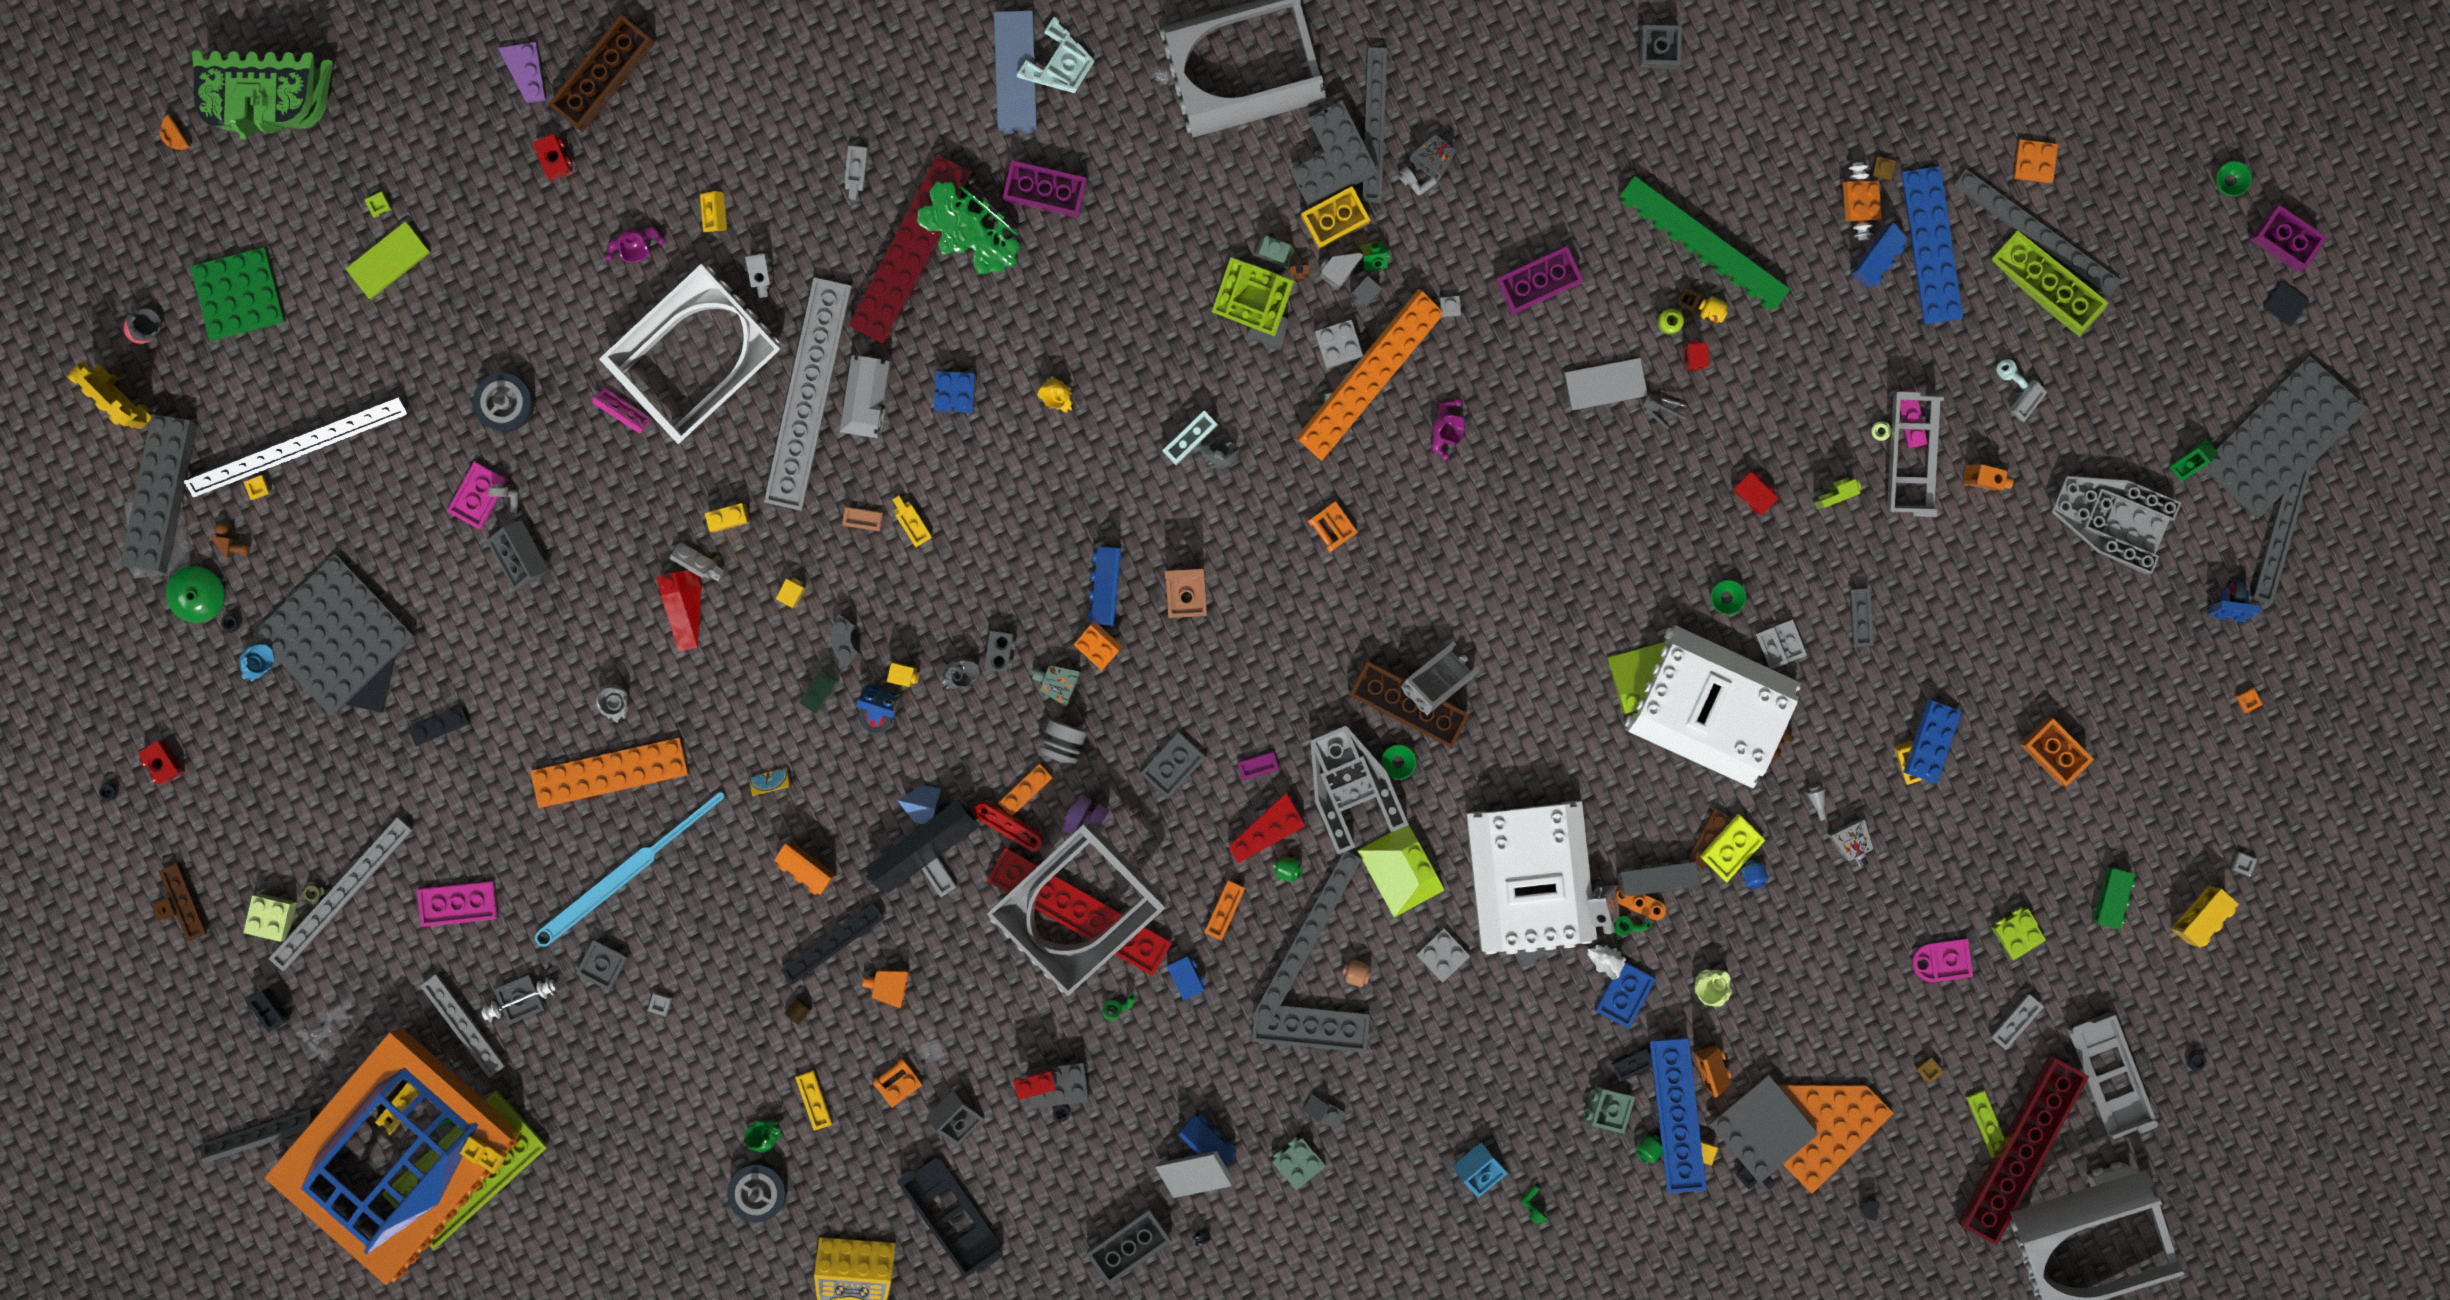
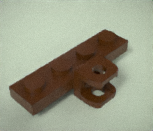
M179 863L159 870L158 872L169 898L153 905L152 908L158 920H165L177 916L187 942L206 935L207 931Z

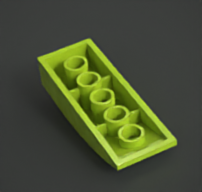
M2018 230L1992 258V261L2022 290L2079 337L2083 335L2108 305L2105 299Z

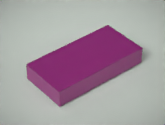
M1274 751L1237 762L1242 780L1279 770Z

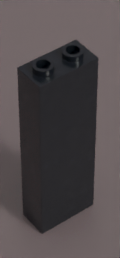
M957 800L864 868L867 872L866 878L879 891L882 889L888 894L979 828L980 825L972 812Z

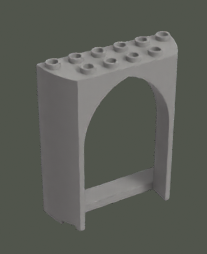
M1255 0L1162 26L1163 29H1159L1162 41L1166 40L1167 43L1164 44L1166 57L1172 61L1169 63L1172 78L1176 77L1177 79L1174 82L1177 96L1182 97V100H1179L1183 115H1187L1186 129L1188 133H1192L1193 138L1326 101L1325 90L1322 84L1323 78L1317 66L1301 8V0ZM1292 7L1309 67L1310 79L1244 97L1223 98L1202 91L1185 75L1189 55L1196 44L1211 31L1228 24Z
M1086 822L987 913L990 921L998 925L1002 929L1003 934L1007 938H1011L1016 943L1017 948L1021 952H1025L1029 956L1030 961L1034 965H1038L1043 970V974L1048 979H1052L1056 983L1057 988L1068 996L1166 908V897L1160 892L1162 885L1157 882L1153 886L1101 834L1104 828L1101 823L1093 825L1092 822ZM1091 843L1143 896L1107 929L1093 939L1078 944H1058L1047 941L1040 937L1034 919V908L1038 893L1059 870L1085 846Z
M2146 1170L2010 1212L2013 1219L2010 1220L2013 1232L2017 1231L2018 1236L2015 1239L2021 1250V1257L2024 1265H2026V1272L2032 1283L2031 1287L2037 1300H2107L2184 1275L2177 1261L2160 1205L2162 1203L2160 1197L2156 1194L2154 1184ZM2150 1208L2168 1265L2090 1288L2064 1286L2044 1275L2045 1265L2049 1256L2070 1235L2080 1230Z

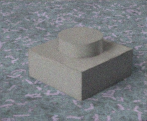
M1459 296L1440 298V309L1443 311L1441 318L1461 316Z

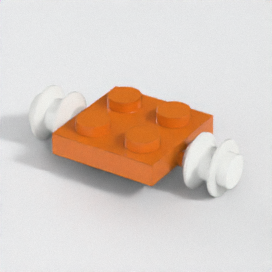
M1857 162L1852 164L1853 167H1849L1850 170H1853V175L1849 176V178L1856 181L1843 183L1845 220L1859 221V224L1853 227V229L1858 231V234L1854 237L1858 238V241L1870 240V236L1874 235L1869 233V229L1873 225L1866 222L1882 220L1879 181H1864L1869 176V174L1865 173L1868 165H1864V162Z

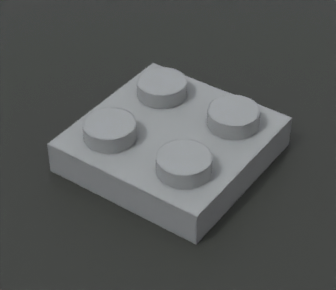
M1444 928L1416 954L1442 983L1470 957Z

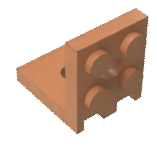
M1204 569L1165 571L1168 618L1207 616ZM1184 592H1189L1192 595L1191 602L1183 603L1181 595Z

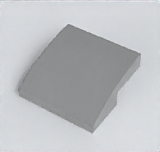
M1794 619L1756 634L1770 669L1808 655Z

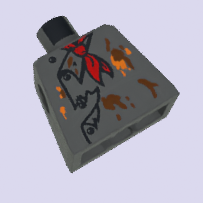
M1448 133L1442 139L1437 135H1433L1412 154L1409 160L1438 183L1456 152L1451 147L1455 142V138Z

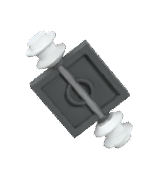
M529 974L496 988L494 992L499 1004L495 1001H491V1006L489 1007L484 1004L481 1010L482 1016L485 1020L488 1019L492 1022L495 1016L500 1019L503 1011L508 1025L543 1011L545 1006L541 997L546 999L548 993L555 995V990H557L556 984L553 979L550 980L547 977L545 983L538 981L536 988L532 976Z

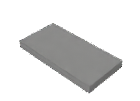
M1641 358L1564 373L1571 411L1648 396Z
M1217 1151L1161 1162L1155 1167L1173 1198L1230 1187L1235 1183Z

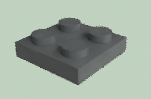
M594 939L576 974L610 992L628 956Z

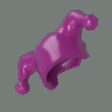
M653 225L641 230L628 228L622 231L617 238L608 242V252L605 255V259L612 261L614 251L618 250L623 261L628 263L640 262L649 255L648 240L654 237L660 245H663L666 239L661 236L660 232Z
M1461 399L1440 402L1438 416L1432 424L1434 437L1431 448L1443 460H1448L1449 454L1442 450V446L1444 444L1458 445L1464 434V418L1450 412L1451 407L1462 405Z

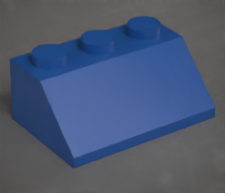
M1892 223L1884 228L1850 274L1868 288L1873 285L1877 286L1883 279L1882 273L1885 269L1888 271L1895 263L1893 258L1896 254L1900 255L1906 248L1905 242L1907 238L1896 224Z
M1195 1112L1179 1128V1136L1198 1154L1217 1151L1227 1168L1236 1157V1147L1229 1140L1226 1142L1221 1137L1222 1133L1216 1127L1212 1129L1207 1124L1209 1121L1203 1114L1198 1115Z

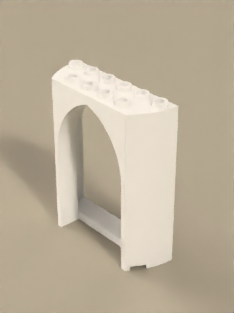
M702 264L599 359L677 444H680L780 351V346L782 345L775 337L772 338L770 336L772 332L765 324L757 322L759 318L752 310L744 308L746 304L739 296L730 293L733 291L730 286L722 280L719 281L715 277L716 273L710 266L705 268ZM707 309H723L737 313L742 322L744 341L742 352L735 368L726 379L674 426L625 372L687 316Z

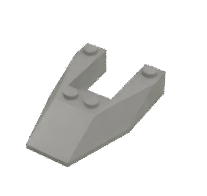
M1347 726L1310 740L1315 802L1337 854L1355 848L1341 811L1374 797L1378 801L1390 832L1409 825L1387 772Z

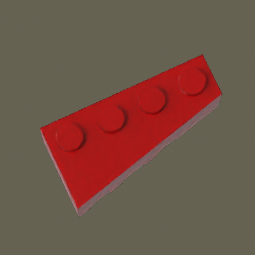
M1287 792L1229 844L1228 847L1237 863L1244 861L1305 827Z

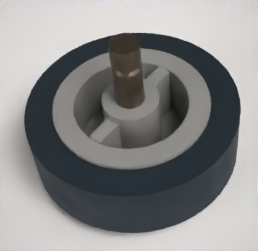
M495 373L483 379L477 386L473 396V407L478 419L484 425L494 430L509 432L523 427L530 420L534 412L535 399L530 386L523 379L508 373Z
M765 1162L747 1164L738 1170L729 1183L727 1190L729 1205L733 1212L745 1221L754 1223L767 1221L773 1218L783 1207L787 1198V1183L783 1174L771 1164Z

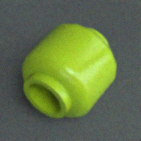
M1674 308L1664 310L1657 320L1659 329L1665 334L1678 332L1684 324L1682 313Z

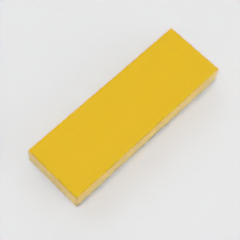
M811 1070L795 1076L813 1130L832 1125L833 1122L815 1071Z

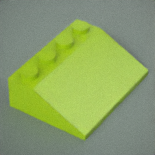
M1665 642L1607 658L1622 713L1626 714L1637 711L1636 707L1639 700L1643 699L1646 694L1644 692L1648 681H1652L1654 676L1652 674L1653 669L1662 659L1660 656L1664 646H1668Z

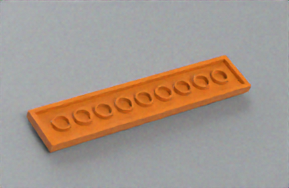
M1419 289L1296 436V439L1319 460L1322 461L1442 317L1443 311L1423 291Z

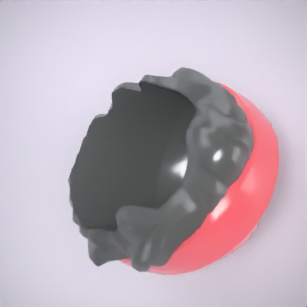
M135 307L132 313H128L124 322L126 336L138 344L148 343L156 339L160 329L163 328L160 316L149 308Z

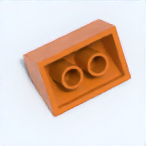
M792 841L784 844L774 860L778 863L776 865L784 872L789 871L793 874L792 878L800 884L802 882L808 886L807 889L814 895H817V893L819 895L823 894L836 877V874Z

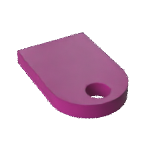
M1962 938L1921 945L1912 956L1913 971L1919 978L1927 982L1973 977L1968 939ZM1920 959L1927 961V966L1924 969H1919L1917 966Z

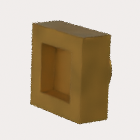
M1876 157L1872 177L1892 180L1896 161Z
M1932 1057L1927 1058L1915 1068L1928 1084H1931L1944 1073Z

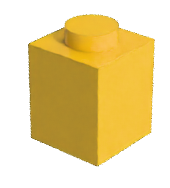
M794 577L792 580L786 579L776 600L796 608L806 589L802 586L803 582Z

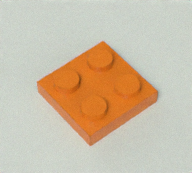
M2018 140L2013 179L2053 183L2058 144Z
M1095 621L1074 644L1101 671L1122 649V646Z

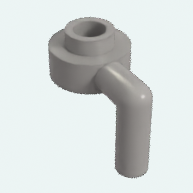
M1407 166L1399 171L1401 174L1399 178L1405 186L1409 184L1417 195H1422L1437 183L1434 179L1430 178L1420 186L1416 177Z
M497 484L492 485V488H488V496L510 497V513H518L517 490L505 489L504 485Z

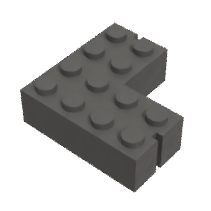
M1343 101L1328 107L1327 113L1321 111L1308 118L1324 153L1290 170L1310 208L1379 173Z

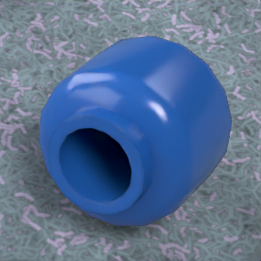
M1756 860L1744 863L1745 867L1741 869L1740 873L1745 886L1751 887V890L1765 886V882L1769 878L1764 864L1756 863Z

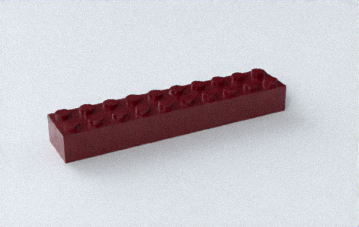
M939 155L936 156L848 325L849 327L886 346L942 236V231L929 232L918 224V210L925 206L933 205L929 191L936 182L942 184L952 182L958 198H963L965 192L960 188V185L966 189L968 188L973 178L972 172Z
M2051 1055L2047 1057L2005 1134L2001 1145L1957 1222L1958 1224L1996 1246L1998 1245L2012 1219L2010 1212L2016 1211L2086 1084L2089 1078L2088 1075Z

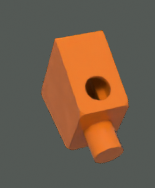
M1982 464L1966 465L1962 484L1988 490H2004V488L2011 489L2014 480L2012 477H2007L2006 470Z
M878 969L875 977L864 976L863 987L873 989V999L901 1008L904 1003L910 970Z

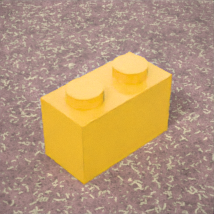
M743 503L705 513L709 531L713 533L751 523L746 504Z
M896 662L891 663L887 682L913 687L915 683H918L920 672H917V667Z

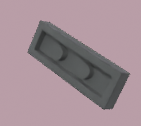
M1850 590L1853 647L1874 646L1871 590Z

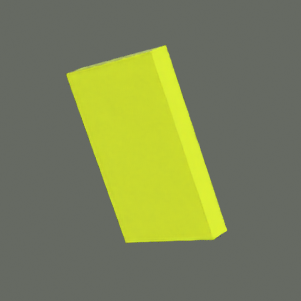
M1737 814L1704 850L1700 857L1725 882H1728L1764 843L1765 839L1741 815Z

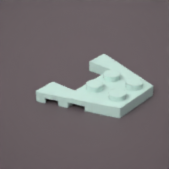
M1053 17L1044 33L1061 43L1044 70L1026 60L1017 73V77L1075 93L1092 67L1094 60L1079 43H1076L1070 37V33L1062 28L1058 19Z

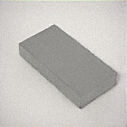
M2032 380L2010 408V411L2020 421L2025 422L2047 391L2038 381Z
M938 857L922 868L940 897L957 887Z

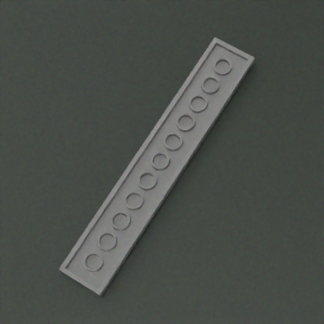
M813 278L764 503L803 511L852 290L850 285Z

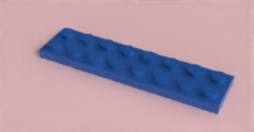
M1941 166L1902 172L1901 178L1923 325L1963 319Z
M1689 1037L1650 1040L1668 1193L1705 1191L1707 1187Z

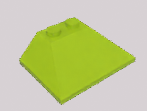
M1231 257L1212 312L1275 336L1294 281Z
M1409 825L1390 832L1357 850L1394 918L1444 891L1441 882Z

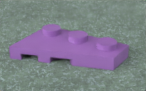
M532 42L498 48L527 103L545 101L546 93L538 44Z

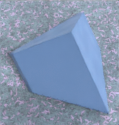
M922 785L897 801L913 822L925 824L936 815L941 789Z

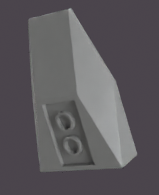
M2066 476L2051 512L2098 553L2143 574H2152L2159 558L2158 555H2155L2169 521L2175 520L2181 502L2128 480Z

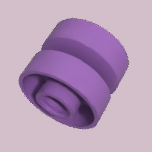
M1081 794L1077 802H1073L1065 817L1067 821L1062 830L1073 835L1086 822H1092L1093 825L1103 824L1110 809L1098 804L1092 812L1089 811L1092 800Z

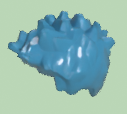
M256 643L245 647L239 658L242 678H251L250 681H254L271 669L274 664V653L268 645Z

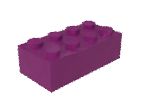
M1011 160L1003 199L1005 202L1079 219L1088 180L1085 177Z
M1567 246L1501 276L1495 282L1512 316L1580 285L1583 279Z

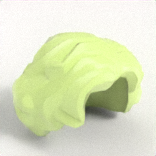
M1706 969L1698 974L1695 981V993L1703 1004L1718 1007L1724 1005L1729 1000L1732 994L1729 973L1722 970Z

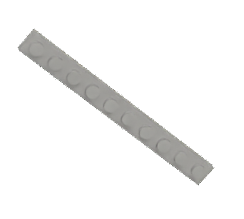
M397 817L273 953L269 960L281 971H286L407 838L413 829L400 817Z

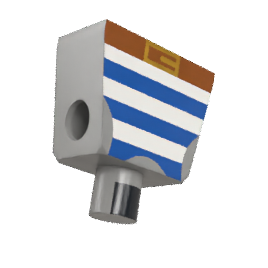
M770 253L746 256L751 287H757L759 298L770 296L768 285L774 283ZM759 273L763 274V281L759 279Z

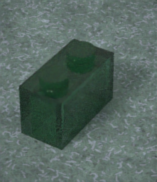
M820 671L799 703L813 713H819L840 681L827 672Z

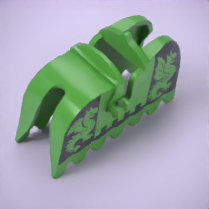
M196 50L192 52L194 103L199 117L211 126L237 132L241 139H248L249 135L255 134L258 129L264 133L272 134L281 129L284 130L285 127L295 129L311 127L322 118L326 110L329 82L333 67V61L323 60L320 68L316 69L314 54L310 52L304 53L299 62L296 61L295 55L290 52L285 53L280 62L277 60V55L273 52H268L263 61L259 60V56L255 52H249L244 61L241 60L240 54L235 51L230 52L228 59L225 61L222 58V54L218 51H213L208 60H205L202 52Z

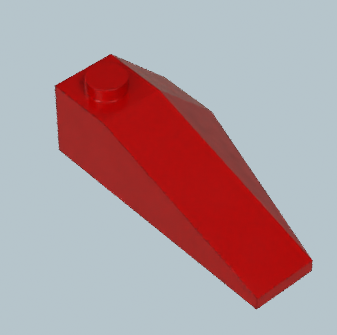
M685 570L656 577L678 651L681 652L698 647L702 593L700 576Z

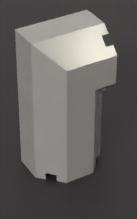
M851 356L840 426L841 433L880 439L881 435L877 433L878 431L882 432L885 409H881V407L885 405L891 362H881L880 359L858 356L857 358L856 356Z

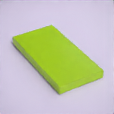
M405 221L348 266L346 270L371 300L431 252Z

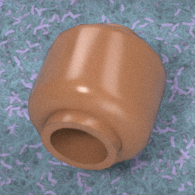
M1354 959L1350 964H1345L1342 974L1346 975V983L1363 987L1364 984L1368 985L1372 970H1370L1369 964Z

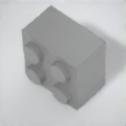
M1352 320L1314 332L1326 370L1359 360L1363 357Z

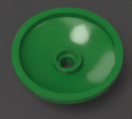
M187 566L176 571L169 579L166 586V600L171 611L180 619L191 623H201L212 619L220 612L225 602V589L221 579L212 570L203 566ZM190 592L194 594V599L189 597Z

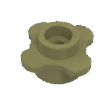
M313 881L309 882L308 887L302 892V897L311 901L312 904H317L321 895L325 894V889L318 887Z

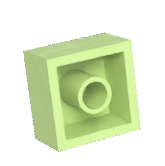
M264 894L252 895L244 933L280 942L285 941L290 935L297 902Z

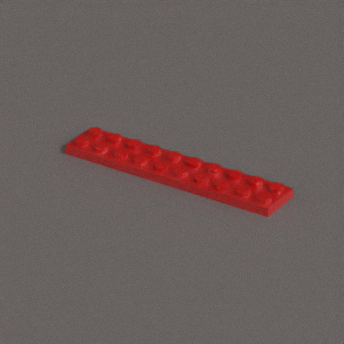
M1006 847L988 877L987 882L1009 894L1038 865ZM1056 875L1040 889L1034 908L1089 940L1101 934L1122 915V913ZM1144 927L1115 955L1153 976L1172 942Z

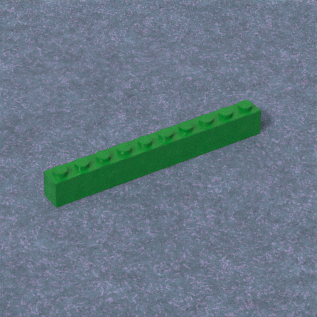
M1634 176L1618 197L1624 206L1634 208L1639 217L1644 220L1647 218L1653 222L1652 226L1654 228L1667 232L1668 238L1672 241L1682 243L1684 245L1683 248L1691 254L1694 252L1699 256L1698 259L1706 265L1709 263L1715 267L1714 271L1730 278L1729 282L1736 287L1741 286L1746 290L1745 293L1749 297L1759 299L1761 301L1760 304L1764 308L1775 310L1790 291L1787 286Z

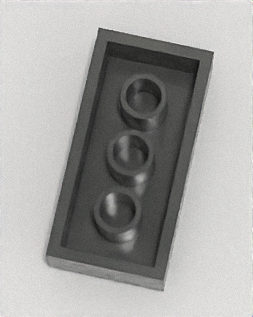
M1149 1206L1087 1249L1086 1255L1109 1286L1169 1244L1172 1236L1151 1206Z

